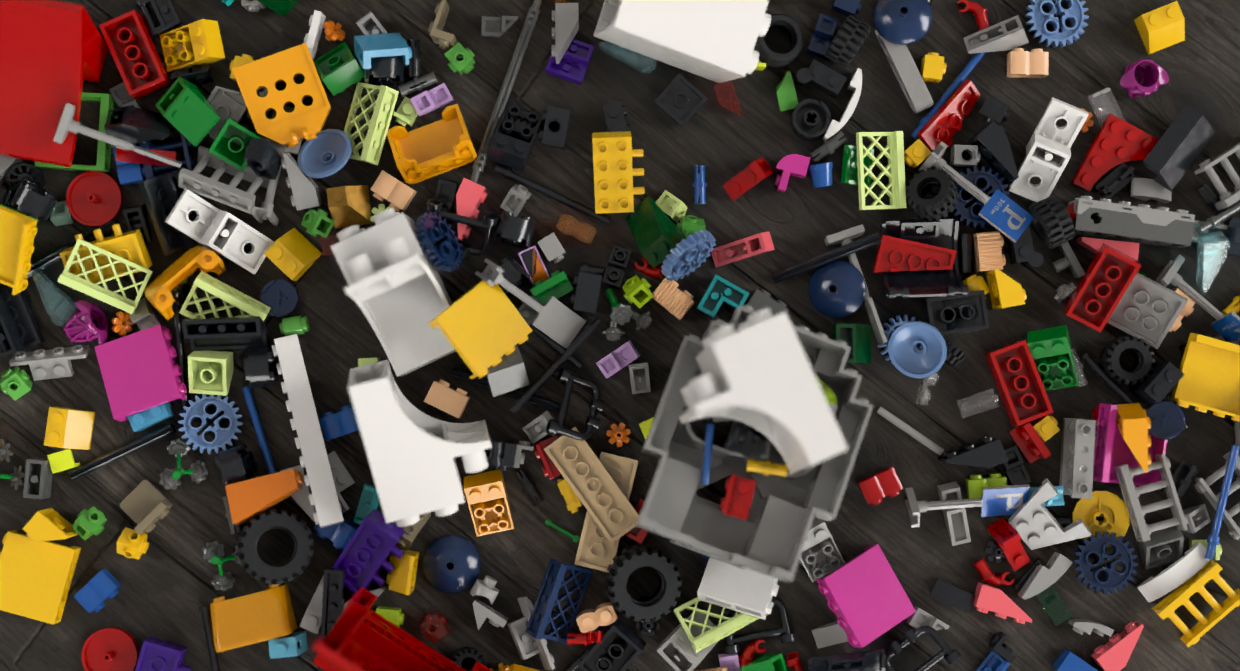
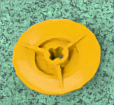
M1093 491L1092 499L1081 498L1076 503L1072 513V523L1081 519L1091 530V534L1094 537L1096 532H1100L1102 536L1104 531H1108L1109 536L1112 532L1116 533L1117 539L1119 536L1124 537L1129 527V514L1126 504L1117 495L1108 491ZM1101 514L1103 521L1096 520V517H1099ZM1088 537L1080 538L1081 540L1086 539L1089 541Z

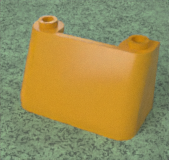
M458 104L447 106L442 111L443 119L407 132L406 128L402 126H394L388 129L387 137L397 168L406 183H419L469 164L476 159L477 154Z
M203 245L190 248L145 288V297L167 321L175 315L172 309L175 299L171 292L178 285L183 283L198 269L206 274L216 273L218 276L226 270L222 259Z
M287 583L282 585L269 584V588L264 591L232 599H225L224 596L214 598L213 602L210 603L216 652H223L291 634L298 628Z

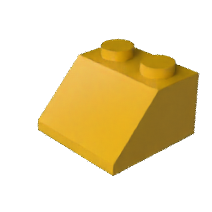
M1178 1L1142 14L1134 20L1148 55L1185 40L1184 16Z
M293 228L277 239L264 255L291 280L297 281L322 253L296 228Z
M1000 270L985 272L993 310L1025 304L1026 292L1024 288L1022 289L1021 284Z
M49 407L44 446L90 450L95 412L64 407Z
M53 508L37 511L23 528L27 532V537L37 542L62 540L79 535L72 528V524Z
M400 549L404 552L400 559L394 554H390L389 563L395 567L391 573L388 572L386 583L389 584V590L410 595L415 588L419 552Z

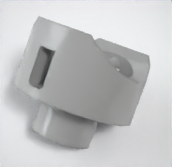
M487 575L484 580L476 579L470 594L472 596H484L489 599L492 605L499 593V590L495 587L497 580Z

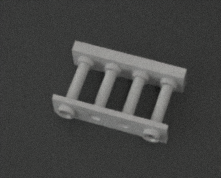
M1240 142L1213 160L1207 159L1199 164L1200 168L1194 171L1196 175L1205 171L1219 192L1221 200L1214 204L1218 211L1240 200V178L1227 158L1235 152L1240 160ZM1219 162L1222 164L1235 185L1234 192L1231 193L1226 190L1212 167Z
M199 146L198 164L192 171L185 168L181 169L178 187L188 189L201 196L251 214L252 207L255 206V192L260 186L268 189L270 179L258 177L249 164H247L242 172L208 152V148ZM206 165L216 169L210 178L200 175ZM224 172L234 176L228 185L218 181ZM242 179L252 182L246 192L236 188Z
M1063 418L1059 486L1064 488L1063 495H1071V498L1092 499L1096 420Z
M1230 452L1223 455L1226 460L1225 465L1205 480L1196 476L1193 479L1196 483L1194 486L1197 491L1205 495L1215 510L1217 509L1220 493L1215 495L1209 486L1225 475ZM1239 456L1237 457L1234 469L1238 477L1231 484L1228 496L1240 488ZM1240 502L1228 511L1225 509L1222 519L1230 530L1228 531L1230 536L1240 541V526H1237L1232 517L1240 512Z
M1156 454V462L1148 465V472L1159 469L1162 480L1140 487L1134 486L1132 478L1135 475L1145 473L1141 466L1135 468L1128 467V464L1114 466L1137 542L1151 540L1149 536L1151 532L1176 526L1177 530H1188V519L1182 511L1169 469L1171 467L1170 460L1165 454ZM1165 488L1168 499L1145 506L1140 505L1138 499L1140 494ZM1167 507L1171 508L1173 518L1150 525L1146 524L1144 519L1146 513Z

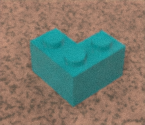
M715 275L696 309L714 318L722 302L737 309L739 305L742 306L750 293Z

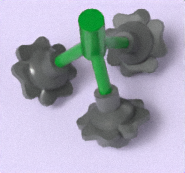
M611 288L605 291L612 305L610 327L602 332L603 335H606L607 340H620V336L625 334V332L617 328V323L624 325L625 322H630L631 316L636 320L637 331L640 328L646 330L650 326L652 318L649 311L641 315L637 312L634 313L629 305L625 306L618 302Z
M180 438L171 440L167 446L168 453L175 455L177 458V469L165 468L159 474V484L164 485L165 490H176L177 486L182 484L180 480L182 474H189L193 482L196 481L197 484L207 479L209 471L206 463L201 462V460L192 463L189 470L181 468V457L187 455V452L191 450V446L186 444L187 441Z
M215 540L214 542H207L206 546L202 547V557L205 560L207 559L209 563L218 566L219 574L214 575V580L211 581V584L215 586V590L226 591L233 587L235 578L231 572L226 573L223 571L222 564L224 561L234 560L242 566L238 556V545L235 546V552L232 556L223 557L225 555L223 551L224 545L219 544V541Z

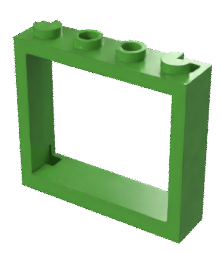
M82 92L81 101L101 102L99 131L106 134L104 126L109 110L114 109L113 96L110 94ZM98 140L96 165L72 164L70 168L35 161V167L41 169L110 173L111 144Z

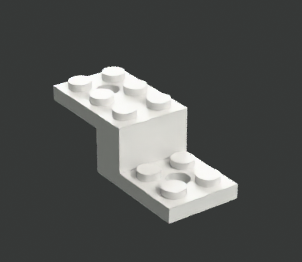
M1052 97L1026 146V157L1018 170L1019 177L1012 181L1009 191L1034 202H1039L1049 197L1071 158L1070 148L1089 113ZM1065 119L1067 124L1059 127L1056 125V121ZM1032 177H1039L1041 181L1038 184H1032L1030 179Z
M188 189L183 191L165 220L166 223L201 245L223 255L254 275L266 257L264 253L274 243V241L229 212L219 210ZM192 210L197 213L194 221H190L188 218V213ZM247 243L252 245V250L249 253L244 252V246Z

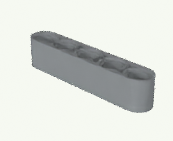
M876 29L877 39L912 111L917 114L933 106L932 97L907 45H898L885 40Z

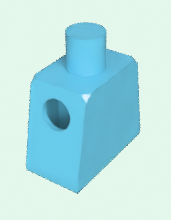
M306 631L292 632L291 634L268 640L270 659L293 657L308 650Z

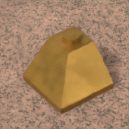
M368 185L341 186L326 189L328 206L332 220L335 221V229L373 223L370 219L372 212Z

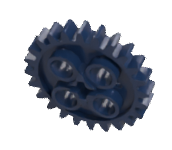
M974 166L972 172L969 168L965 169V174L959 172L960 175L976 187L977 179L982 180L984 183L983 189H980L982 192L991 186L992 189L986 193L987 196L989 194L993 195L997 189L1006 196L1010 194V192L1004 191L1008 185L1001 184L1004 178L998 180V172L993 175L991 174L992 168L985 172L984 166L980 167L979 171ZM956 183L955 186L958 190L959 199H956L958 202L957 206H953L955 212L952 216L959 215V222L965 220L964 226H968L970 223H972V228H976L977 224H979L980 228H984L985 223L988 227L991 226L980 215H975L972 211L974 206H978L980 210L983 208L984 204L981 201H975L968 208H965V205L975 197ZM962 191H966L969 194L968 200L962 199Z
M429 211L419 216L415 224L417 229L414 231L418 234L416 239L420 241L419 246L424 249L422 253L427 254V260L431 259L432 265H437L438 270L442 268L443 272H450L460 267L459 265L462 264L461 260H463L461 256L463 251L460 249L462 245L458 243L459 238L454 235L456 231L451 230V224L447 225L446 219L442 220L441 215H436L435 212L431 213ZM445 237L446 240L439 243L435 247L433 246V243Z
M1104 531L1102 536L1100 532H1096L1095 537L1091 534L1088 536L1089 541L1082 539L1084 545H1077L1080 552L1073 553L1078 556V559L1072 560V562L1078 563V566L1074 567L1073 570L1080 572L1076 575L1077 578L1083 577L1081 584L1088 583L1087 589L1091 590L1094 587L1095 593H1099L1101 589L1104 595L1107 594L1108 590L1111 594H1115V588L1118 591H1122L1121 585L1128 587L1127 580H1134L1130 576L1131 573L1137 574V571L1132 568L1133 566H1138V563L1133 562L1137 555H1131L1134 548H1127L1130 542L1125 541L1122 543L1123 536H1119L1116 539V533L1112 532L1109 536L1108 531ZM1108 544L1113 547V552L1110 555L1105 552V547ZM1090 553H1093L1096 557L1095 562L1092 564L1088 562V555ZM1117 554H1120L1119 558L1107 562V566H1099L1092 572L1090 571V568L1102 564L1104 562L1103 559L1110 560ZM1117 562L1122 564L1120 572H1116L1114 568ZM1099 571L1105 573V578L1102 581H1099L1097 578Z

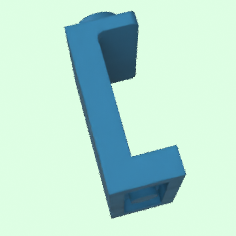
M400 33L354 36L355 55L363 69H371V58L400 56L403 63L409 65V58H412V50Z

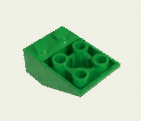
M180 76L156 104L161 114L195 147L220 120L219 115L197 86Z
M1063 325L1027 332V344L1045 391L1079 386L1067 326Z

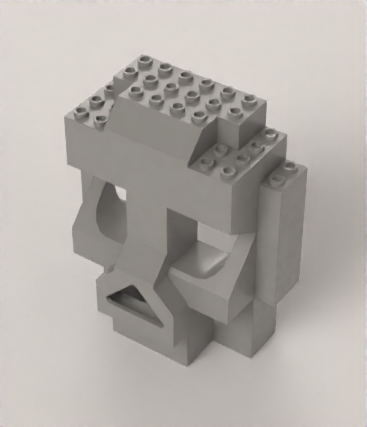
M739 305L730 322V324H733L736 332L740 331L738 325L746 322L748 316L756 313V311H753V307L748 305ZM712 320L704 332L702 340L710 337L712 331L727 325V323L722 320ZM792 325L814 375L818 376L836 395L838 407L834 419L848 450L807 467L801 473L790 474L787 472L785 478L775 475L764 476L762 473L750 471L746 472L747 463L743 462V457L728 454L729 450L725 446L727 441L730 440V435L733 433L737 421H733L723 448L712 444L709 484L731 474L757 482L750 513L746 521L724 515L722 513L723 509H720V504L701 498L696 494L697 490L709 485L701 484L705 441L695 436L691 430L690 422L681 423L679 417L689 409L680 390L688 386L687 383L703 376L696 357L705 348L701 338L695 335H685L641 451L658 458V465L636 527L666 537L673 544L740 569L749 568L783 582H792L814 517L825 521L836 518L873 409V405L868 404V400L860 397L855 399L862 376L858 375L856 370L850 368L844 370L851 347L847 346L845 341L828 339L826 334L817 332V334L812 333L805 326L799 325L796 327ZM745 423L741 435H747L750 425Z

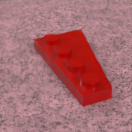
M965 80L917 133L918 137L931 152L936 149L941 141L947 145V148L951 146L953 142L951 139L963 125L962 120L965 115H969L980 96L979 91L971 80Z
M881 235L873 272L951 270L956 250Z

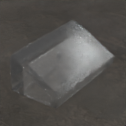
M1110 87L1087 96L1101 127L1108 114H1112L1125 121Z

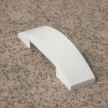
M858 68L855 71L847 89L853 91V94L840 121L832 120L822 140L825 141L834 136L853 114L861 94L862 69Z
M1198 542L1184 552L1185 555L1158 575L1149 577L1137 586L1149 603L1183 584L1211 560L1205 558L1206 548L1201 542Z

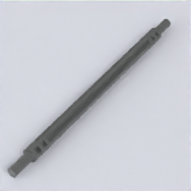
M534 0L532 7H529V12L524 21V26L481 146L477 152L474 165L472 166L473 172L470 181L477 183L480 173L484 170L490 143L502 118L531 34L536 25L542 0Z

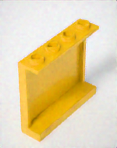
M0 205V283L13 288L12 295H16L24 291L28 286L27 278L31 268V255L34 251V237L37 234V220Z
M481 280L428 322L432 329L438 326L473 372L469 377L470 379L477 376L480 379L489 372L488 368L491 365L492 367L498 365L502 361L501 357L504 354L506 356L511 354L515 350L514 346L517 343L519 345L524 343L529 338L527 335L533 331L500 286L494 284L492 287L484 280Z
M1190 333L1179 368L1185 375L1174 386L1171 400L1177 401V405L1188 408L1189 405L1195 406L1196 411L1207 413V410L1214 411L1213 415L1225 418V415L1232 416L1231 420L1240 422V345Z
M18 530L8 531L3 537L2 544L4 546L2 552H0V610L52 625L61 622L81 548L77 546L68 547L50 541L37 542L28 538L27 535L17 533Z

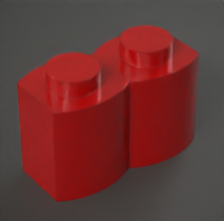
M892 466L857 482L866 503L872 504V506L883 501L882 498L889 495L890 498L900 494L899 490L903 489Z

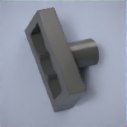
M1068 241L1059 245L1058 248L1063 257L1052 263L1056 273L1069 267L1074 278H1080L1085 275Z

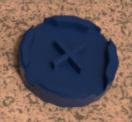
M282 279L271 280L265 284L260 293V302L271 307L268 313L271 316H288L298 306V291L289 281Z
M1161 401L1159 404L1150 406L1146 412L1150 418H1154L1151 422V429H1148V431L1156 438L1172 439L1179 435L1184 428L1186 421L1184 412L1173 402Z

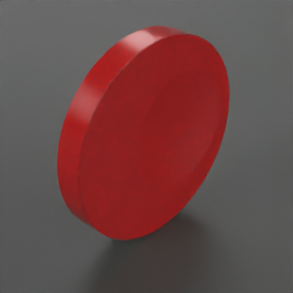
M88 171L78 175L70 183L66 192V205L71 216L87 226L99 227L110 220H115L123 207L124 198L119 183L112 176L100 171Z
M116 627L103 628L93 633L86 640L82 648L81 660L85 671H135L139 659V648L133 636L127 631Z

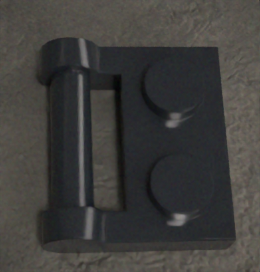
M138 0L135 2L148 25L151 38L159 37L162 33L183 24L172 0ZM148 4H152V7L161 24L158 27H156L155 22L150 14V11L147 7Z
M737 421L731 439L727 441L725 448L758 462L768 438L750 426L743 445L738 444L745 423Z

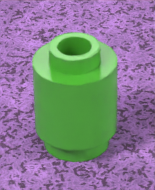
M299 315L283 318L282 323H279L281 334H285V336L293 334L302 335L309 331V322L306 316L302 317Z

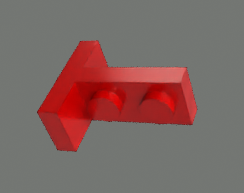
M762 157L753 161L747 168L722 186L730 198L735 201L763 179L773 174L774 171L765 158Z
M1001 518L986 527L989 534L1003 550V554L1014 572L1031 562L1020 542L1022 540L1020 534L1006 520Z

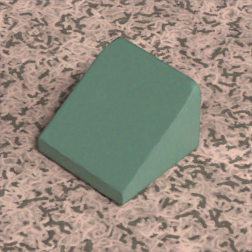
M66 200L57 202L50 214V220L54 226L73 223V217L66 205Z

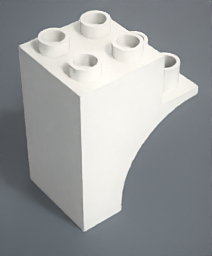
M605 0L593 36L711 81L723 83L744 77L746 73L752 74L759 60V52L754 51L757 37H763L766 34L771 22V15L765 13L769 1Z
M390 208L373 217L376 226L365 230V228L360 229L359 225H354L337 233L340 242L331 246V249L349 285L344 288L346 294L360 307L384 348L397 377H402L456 352V350L438 326L432 329L428 323L452 304L435 265H432V260H427V254L422 253L424 249L419 246L420 241L416 239L418 234L414 231L417 229L414 220L406 214H400L394 208Z
M766 308L748 316L746 322L738 325L740 331L736 332L731 323L712 331L710 337L702 340L705 349L696 357L703 376L687 383L688 386L680 390L689 409L679 417L682 424L707 417H724L746 423L760 431L775 445L782 455L790 474L848 450L786 312L773 317L770 309Z
M388 359L350 369L348 389L386 523L396 521L398 527H406L417 523L420 520V514L435 511L436 516L441 517L457 512L459 510L458 504L465 503L455 457H462L466 473L479 472L488 467L485 449L492 448L486 421L482 420L471 423L447 422L431 417L417 409L403 395L396 384Z

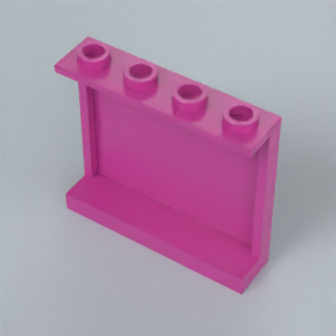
M159 324L94 347L113 419L122 422L128 420L127 416L179 398L186 400L185 393H187V389L180 378L182 371L175 360L177 353L171 345L172 335L168 328Z
M1099 403L1094 446L1093 481L1119 483L1114 466L1128 464L1130 468L1141 466L1117 427L1116 415L1118 405ZM1148 431V435L1151 438V447H1148V453H1150L1152 463L1156 462V454H1165L1168 439L1156 438ZM1159 469L1135 475L1132 480L1134 485L1143 486L1161 481L1162 478Z
M878 544L867 546L864 548V552L824 578L816 579L819 584V591L825 595L828 600V607L835 613L838 618V625L844 629L847 634V641L854 648H863L916 612Z

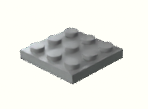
M1137 273L1107 323L1131 336L1137 337V339H1143L1145 343L1158 349L1188 299Z

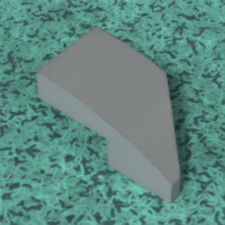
M917 606L914 608L916 612L910 615L906 621L916 629L921 626H930L937 631L950 627Z

